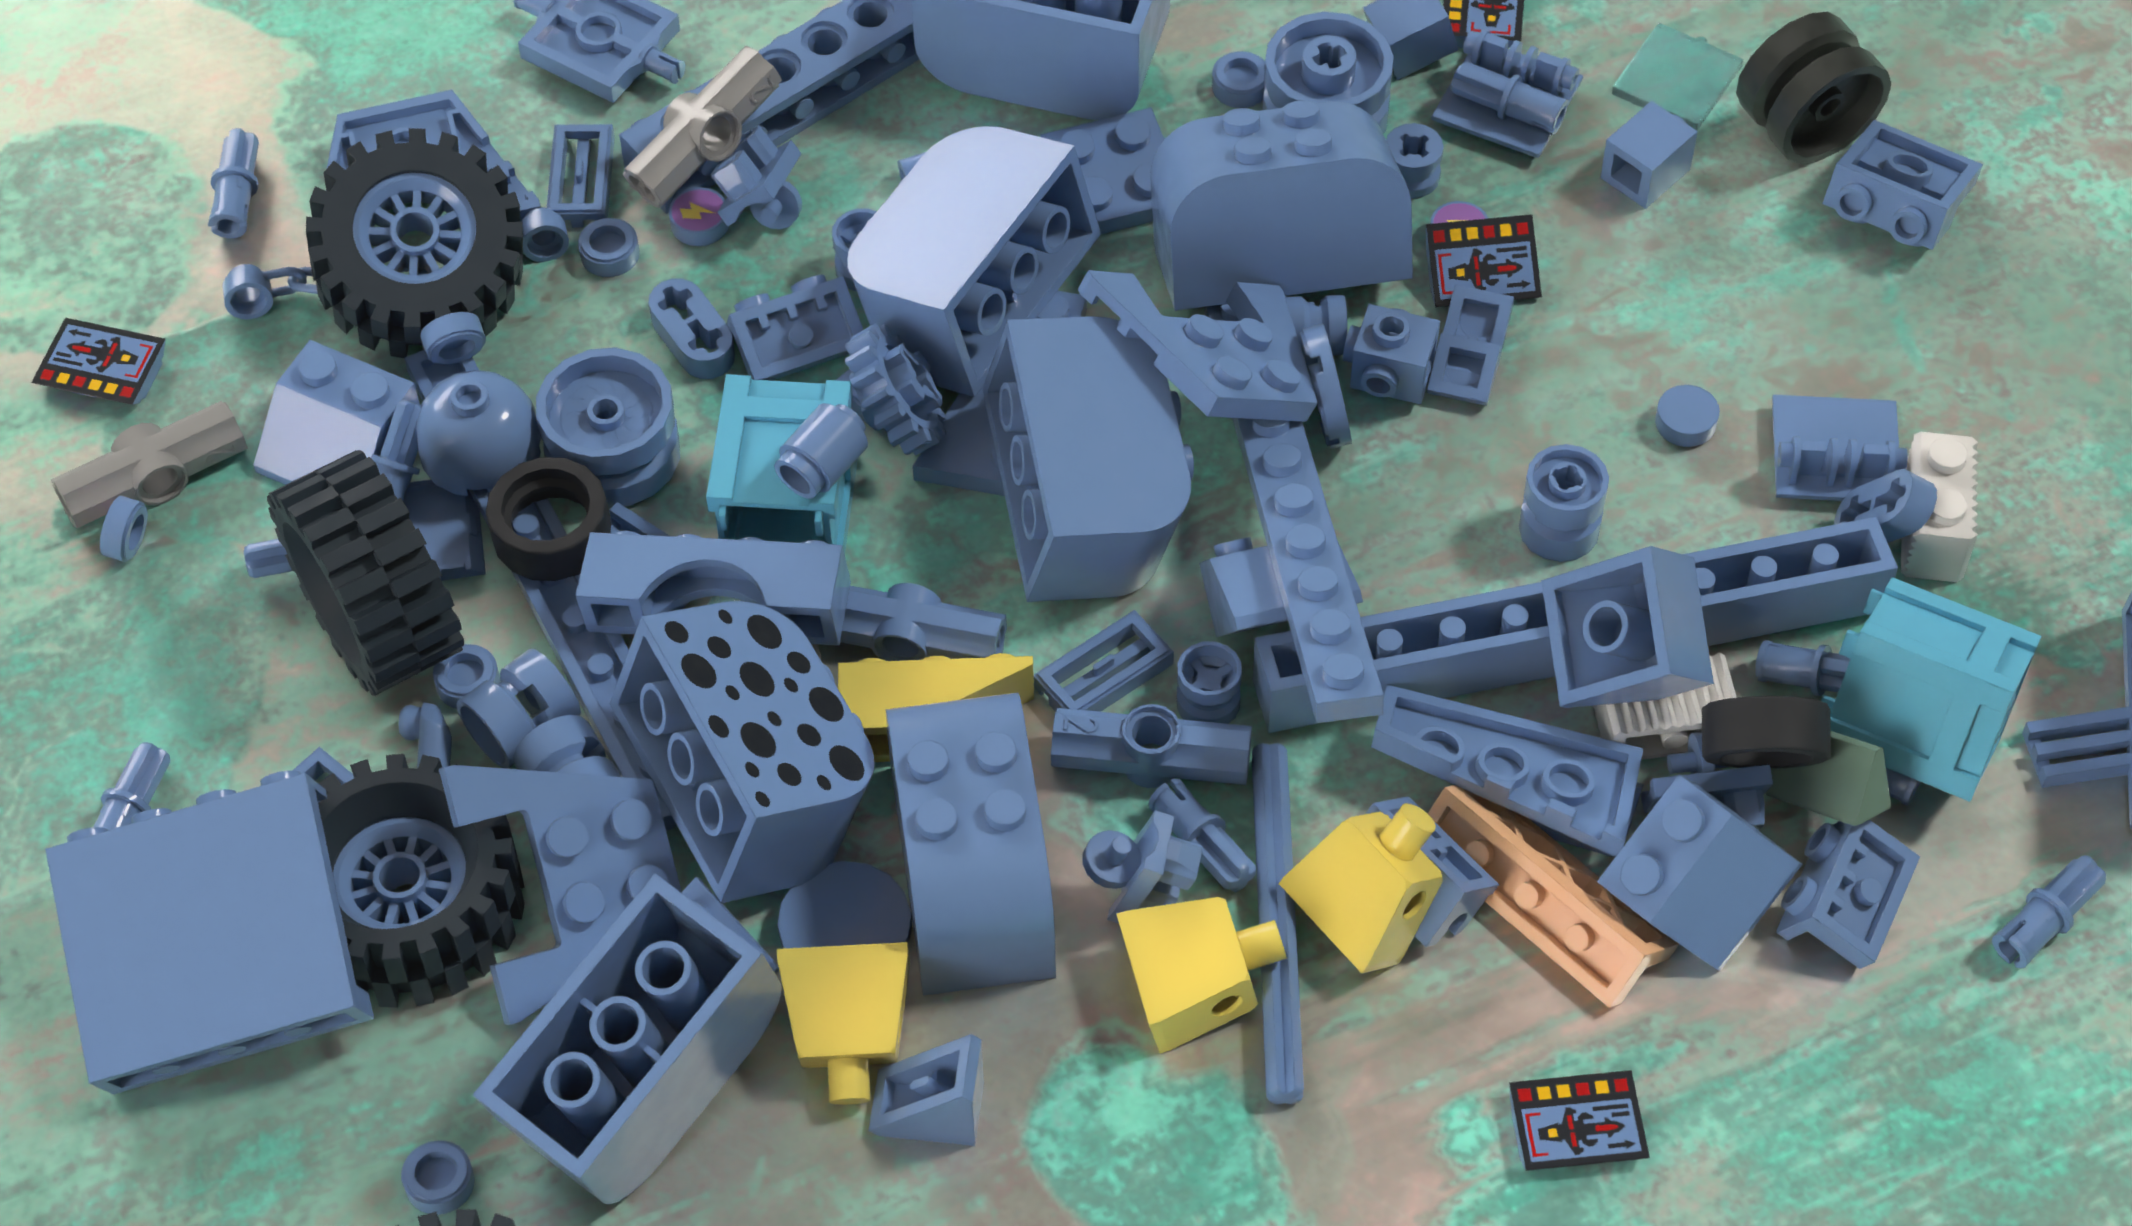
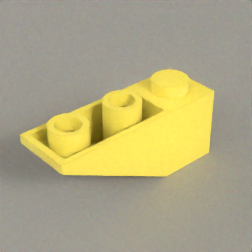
M998 653L986 658L950 659L945 656H929L922 660L904 661L866 658L858 662L838 663V690L851 712L859 717L864 733L871 744L874 762H890L885 709L1017 692L1023 705L1034 699L1033 656L1015 657L1010 654Z

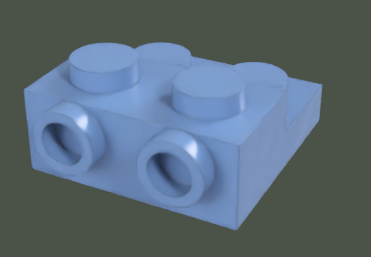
M1873 120L1837 162L1822 204L1834 208L1838 215L1845 220L1861 224L1869 223L1890 232L1893 238L1902 244L1915 247L1924 246L1933 250L1951 227L1958 206L1975 186L1983 164Z

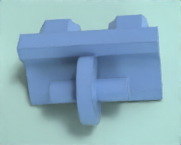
M758 125L742 134L739 145L733 154L715 167L711 177L727 196L717 213L727 226L735 223L744 208L749 205L754 218L760 224L770 229H784L790 227L797 220L802 209L801 196L790 182L785 181L802 154L792 140L776 148L761 126Z
M1702 732L1690 733L1688 752L1667 755V767L1670 774L1690 772L1691 774L1682 776L1700 785L1757 830L1764 826L1765 802L1763 795L1773 785L1770 765L1715 771L1717 768H1726L1727 766L1715 765L1704 760L1702 757ZM1677 776L1652 778L1650 781V791H1643L1641 793L1644 813H1650Z
M1155 810L1134 841L1119 831L1107 830L1097 833L1087 843L1082 853V864L1087 875L1104 888H1121L1120 895L1109 909L1107 920L1119 924L1117 913L1177 903L1180 888L1189 890L1196 881L1202 845L1171 836L1174 816Z

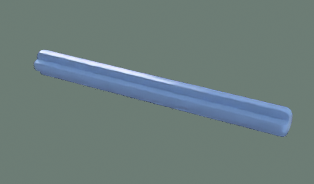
M1261 743L1252 750L1259 924L1275 920L1287 957L1285 960L1261 967L1266 1097L1274 1104H1295L1302 1100L1304 1090L1295 901L1279 885L1282 878L1293 868L1287 749L1282 744L1274 743L1269 745Z

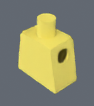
M1409 803L1403 804L1392 819L1382 812L1350 817L1336 827L1282 878L1279 885L1361 973L1398 965L1408 950L1443 882L1442 873L1439 868L1420 850L1435 831V822L1423 809Z
M1206 898L1127 910L1116 914L1147 1020L1160 1054L1183 1045L1252 1011L1258 1005V1001L1248 971L1287 959L1275 920L1236 932L1226 899Z
M908 942L777 949V962L801 1067H828L830 1104L851 1105L869 1102V1065L891 1064L898 1061L910 970Z

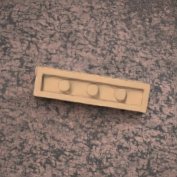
M1456 785L1444 787L1429 810L1428 814L1434 822L1499 884L1494 893L1489 895L1484 902L1609 1008L1623 1002L1646 967L1669 960L1678 947L1679 943L1648 923L1597 882L1600 877L1529 818Z

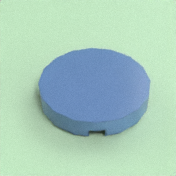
M1324 324L1302 328L1300 336L1303 343V354L1318 402L1317 408L1322 419L1320 425L1326 445L1332 449L1352 444L1343 395Z
M839 861L829 864L810 881L789 889L781 901L777 926L783 949L909 943L912 931V916L905 892L888 873L867 863Z

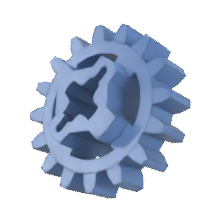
M875 323L850 337L851 341L845 344V348L850 355L845 358V363L852 371L849 375V381H851L852 387L856 391L861 404L860 412L866 422L872 428L876 427L877 430L884 428L887 431L890 444L893 447L900 444L906 455L912 452L918 455L941 442L940 437L946 435V430L941 424L942 421L946 420V417L939 408L942 405V395L936 389L930 373L931 366L918 350L915 353L908 351L902 339L898 335L892 336L886 324L879 327Z

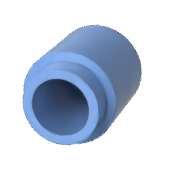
M820 404L780 447V458L774 465L777 475L789 489L804 498L811 499L818 492L829 491L868 447L863 420L856 412L845 405Z

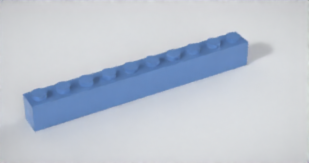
M1877 517L1683 554L1694 557L1708 646L1867 615L1863 611L1872 588L1884 593L1890 579L1896 577L1898 570ZM1542 582L1361 617L1383 694H1385L1387 685L1444 699L1555 677ZM1291 631L1256 637L1252 680L1268 733L1318 724L1315 720Z

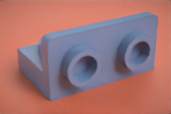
M815 275L792 285L791 294L770 300L767 293L744 299L734 306L736 312L729 314L726 324L730 328L733 338H735L747 373L751 376L752 380L772 381L849 354L845 344L851 341L850 337L864 329L843 276L826 281L824 275Z
M1870 819L1856 826L1841 821L1833 825L1825 823L1809 839L1804 851L1805 855L1809 858L1802 874L1790 885L1783 896L1781 907L1785 909L1776 933L1788 941L1808 931L1857 968L1862 969L1876 962L1920 856Z

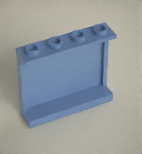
M292 770L276 772L262 778L260 781L261 786L238 793L230 789L211 791L200 795L196 799V805L173 812L166 808L146 810L134 815L131 818L132 824L111 830L103 827L81 829L67 836V843L45 849L89 1084L114 1095L374 1019L369 993L357 986L355 982L318 801L328 799L326 789L306 773L301 774L298 771Z

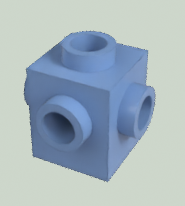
M1369 304L1361 327L1351 325L1344 346L1343 361L1352 363L1350 388L1366 391L1376 397H1391L1421 404L1437 351L1440 320L1411 314L1402 309H1389Z

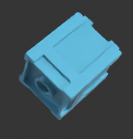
M726 374L706 495L708 512H715L718 539L739 540L744 537H755L765 541L795 543L818 540L827 544L842 545L845 554L858 459L829 491L818 492L811 499L804 498L789 489L777 475L774 465L780 458V447L820 404L827 403L834 406L842 404L851 408L853 398L851 381L826 380V384L752 380L749 375Z
M1892 577L1884 593L1872 588L1863 613L1870 615L1868 621L1866 620L1860 633L1849 629L1846 632L1839 654L1850 658V662L1836 699L1824 695L1821 702L1827 703L1830 708L1831 731L1882 747L1886 768L1971 802L1992 755L2000 742L2042 636Z

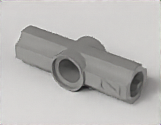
M745 46L699 94L687 92L673 99L664 115V129L625 168L623 175L630 186L649 204L660 209L707 160L718 162L732 155L742 137V124L779 87V83L782 81L775 67L765 60L758 51Z
M219 401L161 429L153 423H140L131 426L121 432L114 440L111 452L51 479V482L72 525L79 528L107 515L111 504L118 496L139 500L146 505L166 503L183 491L188 482V476L246 450L247 445L226 402Z

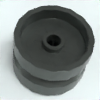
M1830 12L1809 13L1787 23L1763 42L1750 56L1739 75L1736 95L1740 105L1758 125L1766 128L1770 140L1790 161L1805 164L1818 162L1838 153L1856 140L1873 120H1876L1888 100L1892 83L1888 71L1870 51L1860 47L1857 36L1840 17Z

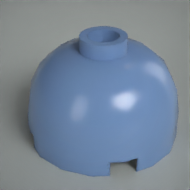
M472 370L454 374L438 383L421 404V411L416 421V433L422 468L435 485L455 495L468 496L467 489L480 490L487 488L488 493H490L502 475L520 463L540 458L541 451L539 445L541 437L536 418V409L531 399L518 384L495 372Z

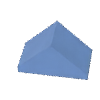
M970 1034L878 1069L869 1131L882 1137L975 1146L984 1089L982 1040Z

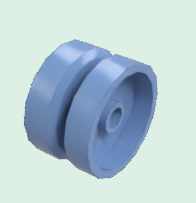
M1323 11L1299 16L1283 25L1267 45L1263 110L1283 108L1286 104L1299 100L1314 103L1345 102L1368 112L1376 120L1384 134L1388 121L1394 59L1386 37L1371 23L1343 13Z
M616 347L589 349L563 360L546 375L536 395V418L540 437L543 440L545 457L566 458L586 466L601 481L608 508H612L617 502L626 507L652 497L671 480L680 461L677 420L674 416L671 385L658 365L640 353Z

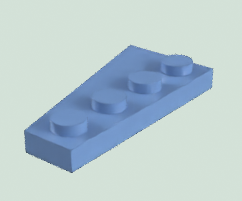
M1391 685L1386 687L1383 715L1378 716L1371 748L1614 857L1618 855L1624 846L1643 748Z

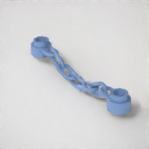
M540 207L532 209L524 216L521 221L523 222V253L529 259L537 262L556 260L566 252L569 246V238L565 221L559 214L549 208ZM250 264L236 266L225 277L222 284L225 308L234 317L248 320L265 315L273 305V297L294 294L296 292L318 294L316 285L306 284V276H312L311 267H284L263 272L258 267ZM404 267L401 273L408 272L409 269ZM426 269L419 270V275L428 274ZM288 276V286L271 287L270 279Z

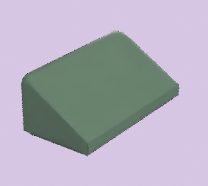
M1831 731V758L1820 764L1803 767L1771 768L1773 785L1765 793L1767 796L1855 826L1891 808L1883 748Z

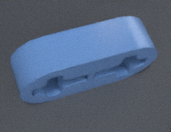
M669 279L655 286L649 295L648 303L651 322L655 331L684 370L691 376L700 379H713L729 371L735 360L733 335L728 325L700 288L693 282L685 279ZM676 305L680 310L687 309L688 318L683 320L677 310L668 307ZM700 337L709 349L717 348V350L708 353L704 348L697 349L695 339Z
M1906 469L1896 470L1849 492L1837 509L1834 525L1877 517L1887 543L1893 542L1921 529L1929 520L1936 505L1937 489L1933 483Z

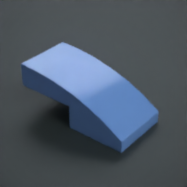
M1455 284L1444 331L1440 335L1427 393L1487 406L1514 306L1513 296Z

